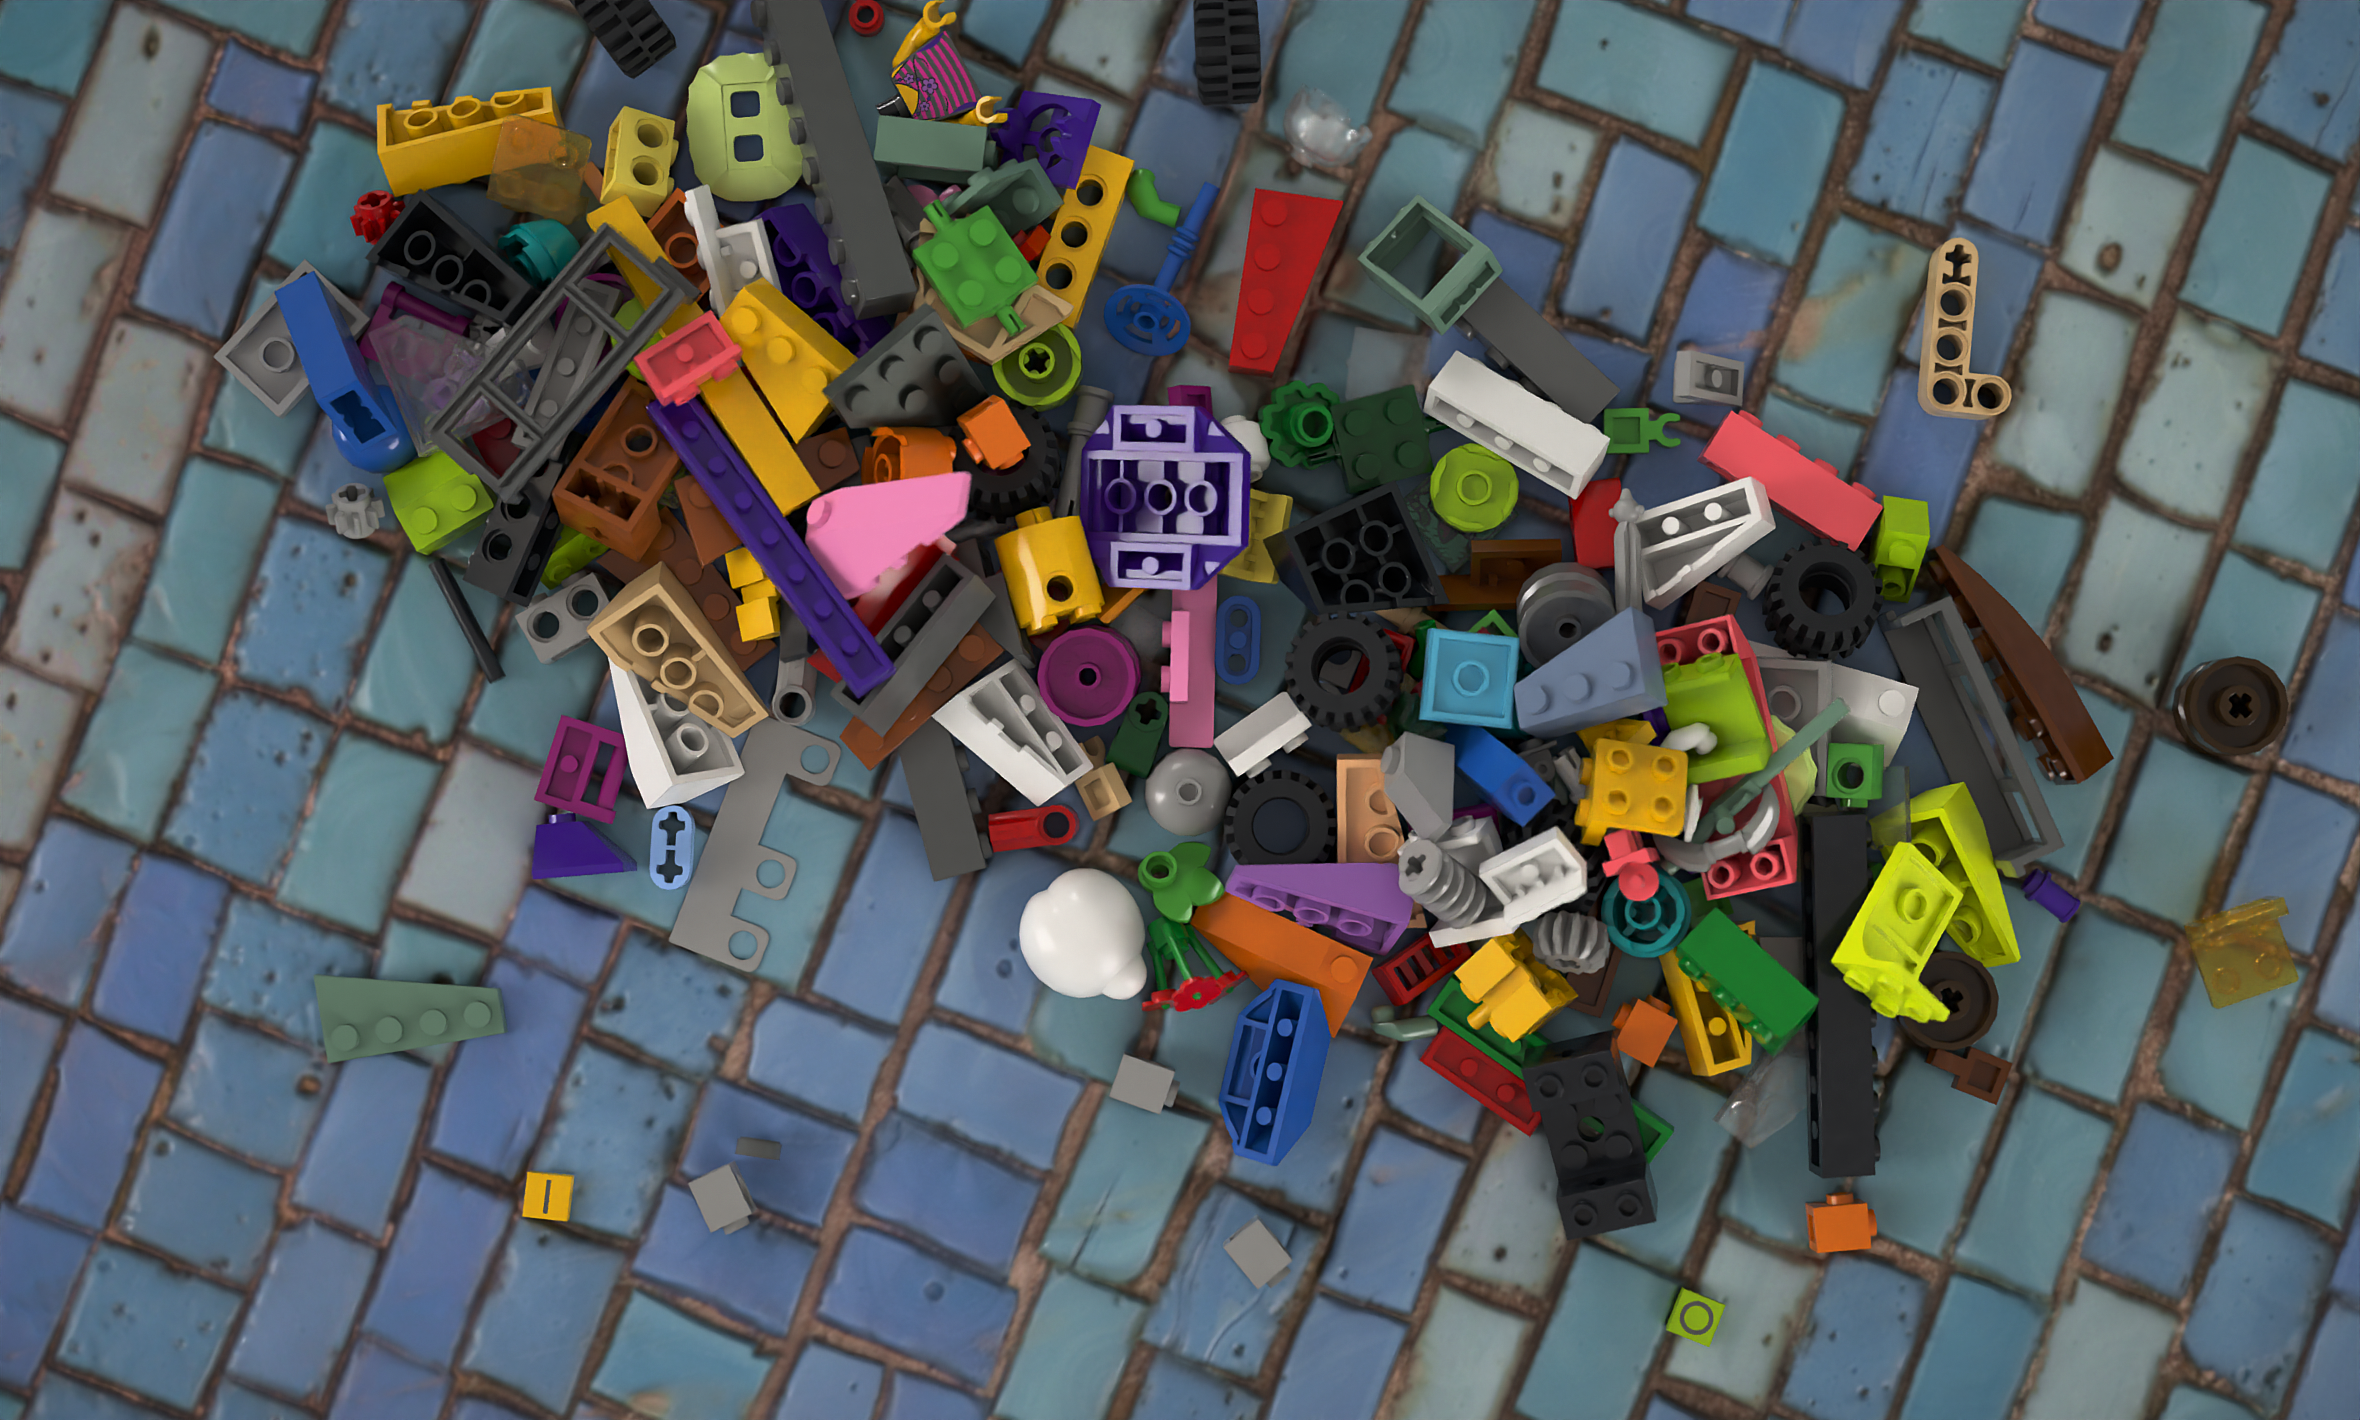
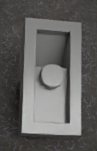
M1692 350L1677 351V358L1674 363L1673 402L1694 405L1742 406L1744 362Z

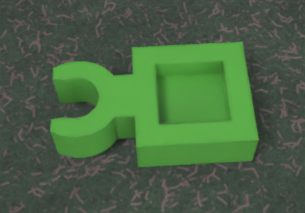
M1649 408L1603 409L1602 434L1610 438L1605 455L1648 454L1649 441H1655L1657 445L1666 449L1677 447L1681 444V440L1679 438L1669 439L1665 437L1662 429L1666 423H1678L1680 415L1666 413L1656 421H1649Z

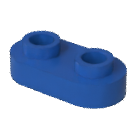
M1236 595L1227 598L1218 608L1216 616L1215 669L1218 676L1224 682L1231 685H1243L1251 681L1257 674L1260 664L1261 612L1258 605L1246 596ZM1240 610L1246 614L1247 623L1244 626L1236 627L1232 625L1230 615L1234 611ZM1233 655H1241L1246 662L1245 668L1238 672L1231 670L1228 665L1229 658Z

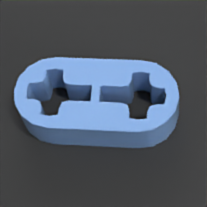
M670 805L663 807L655 814L652 822L650 877L657 886L666 890L679 889L686 885L691 879L693 871L695 821L691 812L682 806ZM672 812L677 813L679 821H685V830H679L676 833L675 845H670V831L662 829L663 820H669ZM669 850H675V865L682 866L683 868L682 875L674 876L673 883L668 882L667 875L660 873L659 870L660 865L668 864Z

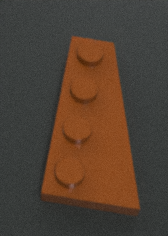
M846 427L804 439L798 444H790L821 491L820 495L860 470ZM693 475L673 480L672 485L701 569L733 548L735 549L743 544Z
M667 506L659 511L662 527L639 563L613 549L596 561L625 584H628L663 561L692 596L743 673L778 647L772 638L742 642L735 608L743 604L742 600L713 563L701 569L688 531Z
M976 621L883 737L853 716L839 738L869 771L873 770L929 720L936 711L949 702L1003 654L1005 650Z

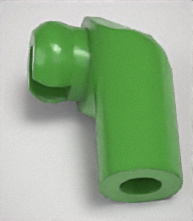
M1145 168L1135 170L1127 182V192L1135 211L1144 218L1175 228L1182 207L1159 199L1154 186L1156 178L1150 170Z

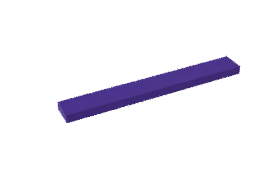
M693 397L680 406H677L672 401L663 407L658 399L647 405V414L856 697H861L894 675L896 667L697 399Z

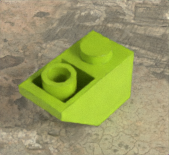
M1883 495L1880 504L1883 506V509L1876 518L1872 530L1868 563L1873 562L1877 568L1874 578H1881L1883 589L1880 595L1884 596L1883 600L1908 603L1930 539L1928 502Z

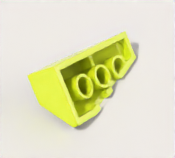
M1965 782L1926 790L1869 822L1874 840L1886 863L1898 842L1911 843L1964 895L1945 931L1965 954L1981 962L1985 968L2015 963L2020 960L2021 955L1997 869L1993 861L1985 826Z

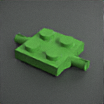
M939 199L933 201L932 204H928L923 211L938 231L931 240L913 250L911 257L961 330L966 329L980 319L996 315L1010 337L1015 336L1017 332H1021L1026 325L1011 305L1018 295L1036 285L1039 278L988 204L970 216L956 219L955 221L951 219Z

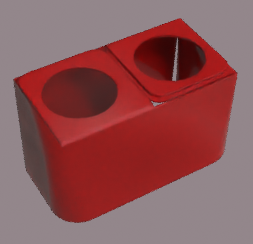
M1619 477L1589 481L1576 500L1567 495L1574 562L1593 568L1595 571L1615 570L1614 533L1619 522L1614 517L1611 518L1609 516V509L1614 507L1622 493Z

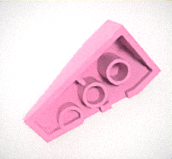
M966 472L841 488L812 500L807 512L808 526L805 542L815 560L845 600L868 593L879 585L878 576L886 569L892 567L898 570L907 563L906 554L920 543L929 546L965 517L971 475Z

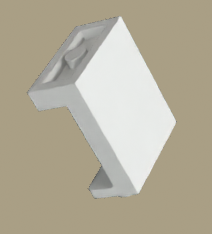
M1472 816L1457 818L1452 821V826L1434 842V844L1479 878V864L1504 852L1491 816L1475 820ZM1414 829L1408 833L1409 838L1397 850L1399 856L1411 843L1421 840ZM1491 891L1488 905L1469 926L1462 929H1453L1445 921L1438 918L1439 921L1429 931V935L1434 947L1438 948L1514 933L1520 924L1512 928L1507 926L1504 922V905Z

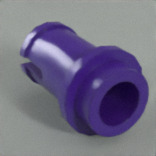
M2038 868L2034 869L2025 878L2020 887L2025 892V899L2028 901L2034 899L2057 917L2061 923L2067 922L2078 910L2081 904L2080 900L2074 898L2051 879L2052 874L2049 871L2042 872Z

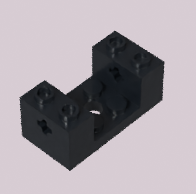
M1614 1030L1525 1049L1521 1071L1533 1113L1540 1111L1558 1177L1556 1201L1567 1241L1656 1222L1658 1197ZM1594 1116L1603 1122L1605 1128L1598 1136L1590 1137L1580 1131L1579 1122L1585 1117Z

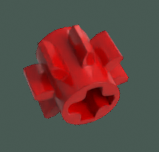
M375 190L362 195L358 199L357 205L353 207L356 214L350 217L356 236L364 235L366 242L375 246L406 207L404 201L396 202L393 194L383 190Z

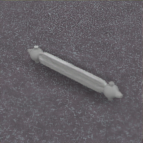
M1629 488L1622 489L1620 499L1613 508L1609 509V516L1611 518L1614 517L1619 522L1614 533L1616 614H1619L1629 606L1642 612L1641 539L1635 521L1639 518L1640 514L1644 513V506L1638 505L1633 499Z

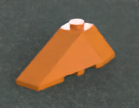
M1226 891L1217 901L1208 905L1198 906L1190 922L1198 932L1241 971L1245 970L1249 975L1248 978L1263 992L1270 988L1269 985L1276 978L1319 989L1329 1031L1333 1038H1335L1349 1012L1373 960L1371 956Z

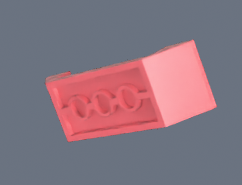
M1733 614L1655 633L1661 666L1668 663H1678L1679 666L1692 664L1702 656L1718 652L1722 656L1738 653L1773 747L1772 754L1778 750L1757 658ZM1783 770L1768 782L1776 792L1780 811L1779 821L1773 836L1757 854H1751L1749 851L1742 853L1741 851L1717 860L1716 864L1711 865L1709 871L1701 872L1707 901L1796 882L1798 830ZM1748 773L1695 784L1698 786L1699 799L1703 797L1699 814L1700 820L1705 816L1710 805ZM1763 788L1758 796L1733 816L1735 828L1730 834H1721L1716 830L1705 843H1713L1734 835L1736 831L1742 830L1757 812L1762 800Z

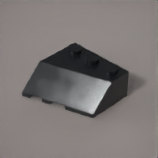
M1395 480L1263 539V543L1281 582L1316 616L1326 613L1334 615L1338 614V611L1356 613L1450 603Z

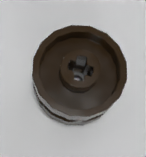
M2240 656L2203 662L2184 675L2175 689L2172 704L2176 728L2185 741L2202 753L2221 757L2259 752L2274 742L2286 724L2289 708L2285 686L2274 670L2257 659Z
M1934 949L1918 981L1939 1001L1943 999L1941 991L1945 992L1947 1000L1944 1006L1950 1011L1949 1016L1944 1022L1928 1020V1022L1923 1023L1909 1016L1896 1015L1892 1020L1902 1033L1912 1040L1931 1048L1954 1051L1975 1044L1988 1033L1997 1017L1999 995L1994 978L1981 962L1965 953Z

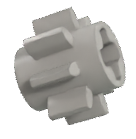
M349 483L341 486L335 493L331 494L333 504L326 505V512L329 524L336 525L338 534H344L352 539H360L371 535L375 529L380 527L378 518L385 516L382 497H375L373 488H368L360 483Z

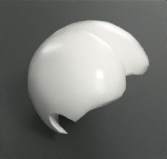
M1077 868L1063 873L1050 884L1047 890L1038 892L1029 899L1020 922V946L1028 966L1043 983L1056 992L1077 998L1094 997L1104 994L1112 999L1126 1000L1142 990L1147 978V968L1141 955L1145 940L1144 921L1134 898L1117 879L1100 870Z

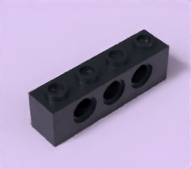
M572 430L566 438L558 460L555 461L547 458L519 490V493L524 497L519 504L505 503L499 496L494 509L487 517L486 527L477 548L468 560L467 570L462 580L528 608L565 525L560 521L552 491L588 437ZM520 449L517 458L524 452L523 449ZM549 464V467H548L547 471H546L545 474H544V471H545L547 465ZM530 506V510H529V512H528L527 515H526V511H527L528 507Z

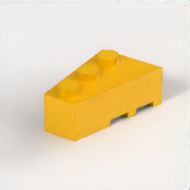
M762 277L744 286L718 321L733 344L738 343L743 350L741 355L743 362L795 443L798 444L814 434L834 409L822 390L855 363L858 358Z

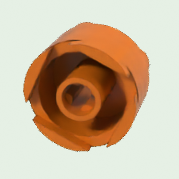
M878 427L871 434V436H877L873 447H865L862 456L861 483L863 486L953 473L952 462L956 456V444L952 437L943 436L935 428Z

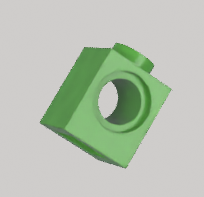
M1828 743L1826 797L1840 798V806L1857 808H1867L1868 800L1882 798L1884 744ZM1852 763L1858 764L1864 773L1863 782L1857 788L1848 782L1846 776L1847 769Z

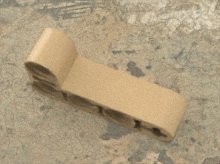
M1961 237L1946 241L1933 252L1929 261L1918 402L1921 408L1930 415L1987 420L2005 411L2010 405L2012 395L2008 383L2001 377L1969 373L1979 257L1975 245ZM1952 252H1954L1955 260L1962 261V265L1955 269L1954 272L1953 262L1946 261L1945 259ZM1952 277V282L1943 284V282ZM1942 295H1951L1958 301L1959 312L1956 316L1948 315L1943 311L1940 303ZM1939 339H1947L1953 343L1955 347L1953 360L1943 359L1938 354L1936 345ZM1935 383H1943L1949 387L1952 397L1948 405L1940 404L1935 400L1933 396ZM1980 387H1986L1993 391L1996 402L1992 409L1984 408L1979 403L1977 393Z

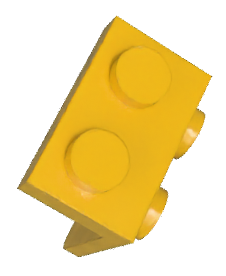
M1597 738L1589 758L1583 757L1579 768L1578 784L1585 785L1584 798H1579L1575 814V825L1582 826L1581 843L1599 846L1608 826L1668 836L1679 835L1684 827L1688 764L1686 753L1676 749Z

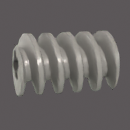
M1421 839L1411 843L1403 850L1398 862L1401 891L1411 896L1419 904H1422L1424 908L1434 913L1439 919L1445 921L1451 928L1462 929L1469 926L1488 905L1491 890L1485 882L1432 841Z

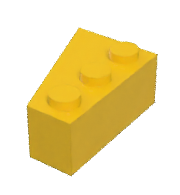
M1755 920L1734 922L1752 939V935L1755 934ZM1678 945L1669 952L1660 955L1659 959L1692 1074L1713 1076L1751 1064L1752 1035L1731 1013L1724 1010L1713 999L1712 993L1700 981H1693L1679 968L1677 963L1680 960L1675 956Z

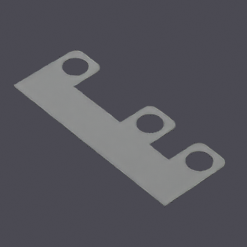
M768 716L751 727L739 758L745 773L741 777L730 781L668 942L746 972H751L758 968L768 944L769 935L765 929L731 916L741 888L772 900H781L787 895L797 868L795 860L790 856L759 845V841L786 773L818 786L828 784L832 779L841 755V749L837 743ZM812 745L823 747L829 754V765L826 770L819 774L807 772L801 764L803 751ZM766 860H776L784 867V881L776 888H765L757 880V868ZM739 931L750 932L757 940L756 953L746 960L735 958L729 951V940L732 935Z

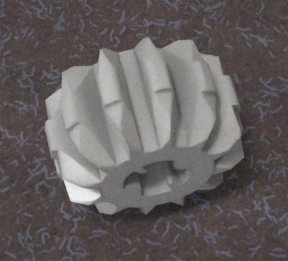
M1563 910L1559 914L1553 912L1546 913L1544 917L1537 920V926L1533 930L1532 943L1534 944L1532 953L1535 955L1537 962L1545 964L1548 969L1561 970L1563 974L1573 972L1580 975L1582 972L1590 974L1597 972V969L1604 967L1605 959L1609 954L1610 943L1608 942L1609 933L1607 932V925L1596 921V918L1593 916L1580 915L1579 912L1573 914Z

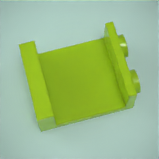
M1717 652L1702 656L1692 664L1679 666L1678 663H1668L1662 665L1668 705L1662 707L1671 731L1695 723H1703L1710 726L1709 731L1717 736V744L1708 754H1699L1694 747L1684 751L1688 757L1686 786H1690L1691 783L1700 784L1764 770L1773 752V747L1739 654L1734 653L1722 656L1721 653Z

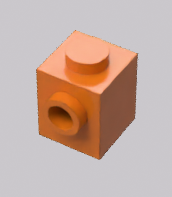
M994 394L956 418L967 436L962 441V444L975 464L982 461L983 464L993 470L998 466L1001 470L1006 469L1020 461L1024 456L1021 451L1031 445L1005 401Z
M1649 994L1644 1001L1633 997L1629 1004L1623 1001L1611 1021V1025L1616 1027L1614 1034L1618 1049L1653 1068L1678 1022L1677 1019L1668 1015L1672 1007Z
M1853 1192L1826 1194V1201L1805 1203L1809 1248L1813 1251L1825 1253L1871 1248L1870 1236H1876L1877 1234L1875 1213L1873 1209H1868L1866 1202L1859 1198L1854 1199Z

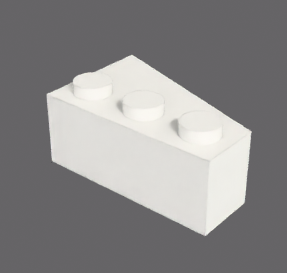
M1749 476L1646 510L1643 514H1640L1635 524L1639 529L1641 539V580L1645 603L1658 610L1664 609L1775 529L1776 526L1765 485Z
M1015 658L957 694L932 715L935 720L1037 807L1094 768L1062 720L1050 711L1040 695L1039 688L1023 665Z

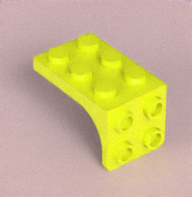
M1898 842L1832 958L1831 963L1845 975L1843 980L1849 986L1863 992L1872 1000L1871 1006L1878 1013L1890 1018H1895L1896 1015L1909 1016L1923 1023L1928 1022V1020L1946 1021L1950 1011L1918 979L1964 895L1911 843Z

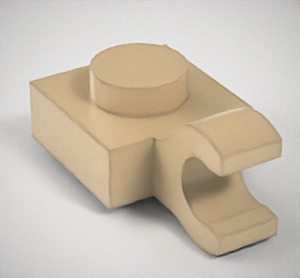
M1097 735L1084 742V745L1082 742L1078 743L1094 768L1074 783L1093 821H1097L1132 803L1114 763L1111 762L1104 765L1106 749L1101 738Z

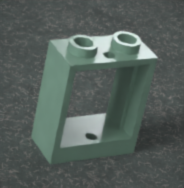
M879 115L874 162L880 175L883 177L893 178L894 175H897L900 179L969 186L967 180L980 170L990 167L994 172L997 169L999 151L996 150V141L990 140L987 127Z
M1419 194L1408 205L1402 207L1397 212L1394 220L1378 237L1372 239L1366 245L1363 253L1357 258L1370 280L1440 335H1443L1503 272L1502 267L1490 248ZM1430 230H1433L1463 253L1464 256L1421 299L1389 273Z

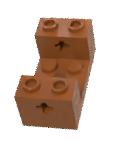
M630 374L553 489L552 495L561 523L639 563L662 527L657 502L684 462L646 412V406L657 400V397L646 381L639 380ZM698 393L695 398L723 434V429ZM636 436H647L653 441L652 445L643 452H634L627 447L630 440Z

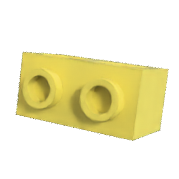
M627 106L622 108L609 127L600 203L606 205L626 194L639 215L649 218L654 215L659 206L670 197L674 188V179L669 177V170L675 161L679 145L678 140L673 139L675 121Z

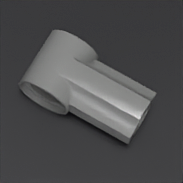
M808 658L783 663L779 659L776 694L772 700V711L775 717L782 723L802 726L810 722L815 715L817 709L815 694L818 669L806 662ZM792 693L802 695L806 704L804 712L797 718H789L783 710L784 700Z

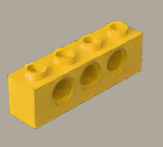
M1090 144L1076 190L1067 189L1065 195L1059 194L1064 204L1049 215V219L1055 220L1050 233L1051 239L1039 255L1033 259L1040 262L1036 271V275L1039 278L1037 285L1074 306L1071 315L1060 322L1073 334L1076 331L1125 198L1128 179L1135 170L1134 160ZM1086 186L1098 187L1103 193L1101 201L1093 206L1082 204L1077 198L1082 188ZM1071 227H1079L1086 231L1088 237L1082 246L1072 248L1067 246L1062 240L1065 231ZM1058 268L1066 269L1072 275V281L1069 286L1060 290L1050 287L1047 283L1048 275Z

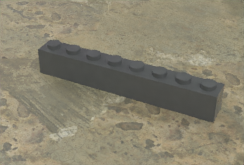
M751 1L750 13L752 22L756 28H761L764 37L763 53L765 61L769 67L773 66L777 77L776 94L778 101L782 106L786 105L789 113L791 140L794 145H799L803 156V177L808 185L812 184L816 196V217L821 225L825 224L829 235V256L834 265L838 264L843 278L841 281V291L845 303L852 305L856 321L908 311L917 293V288L821 1Z

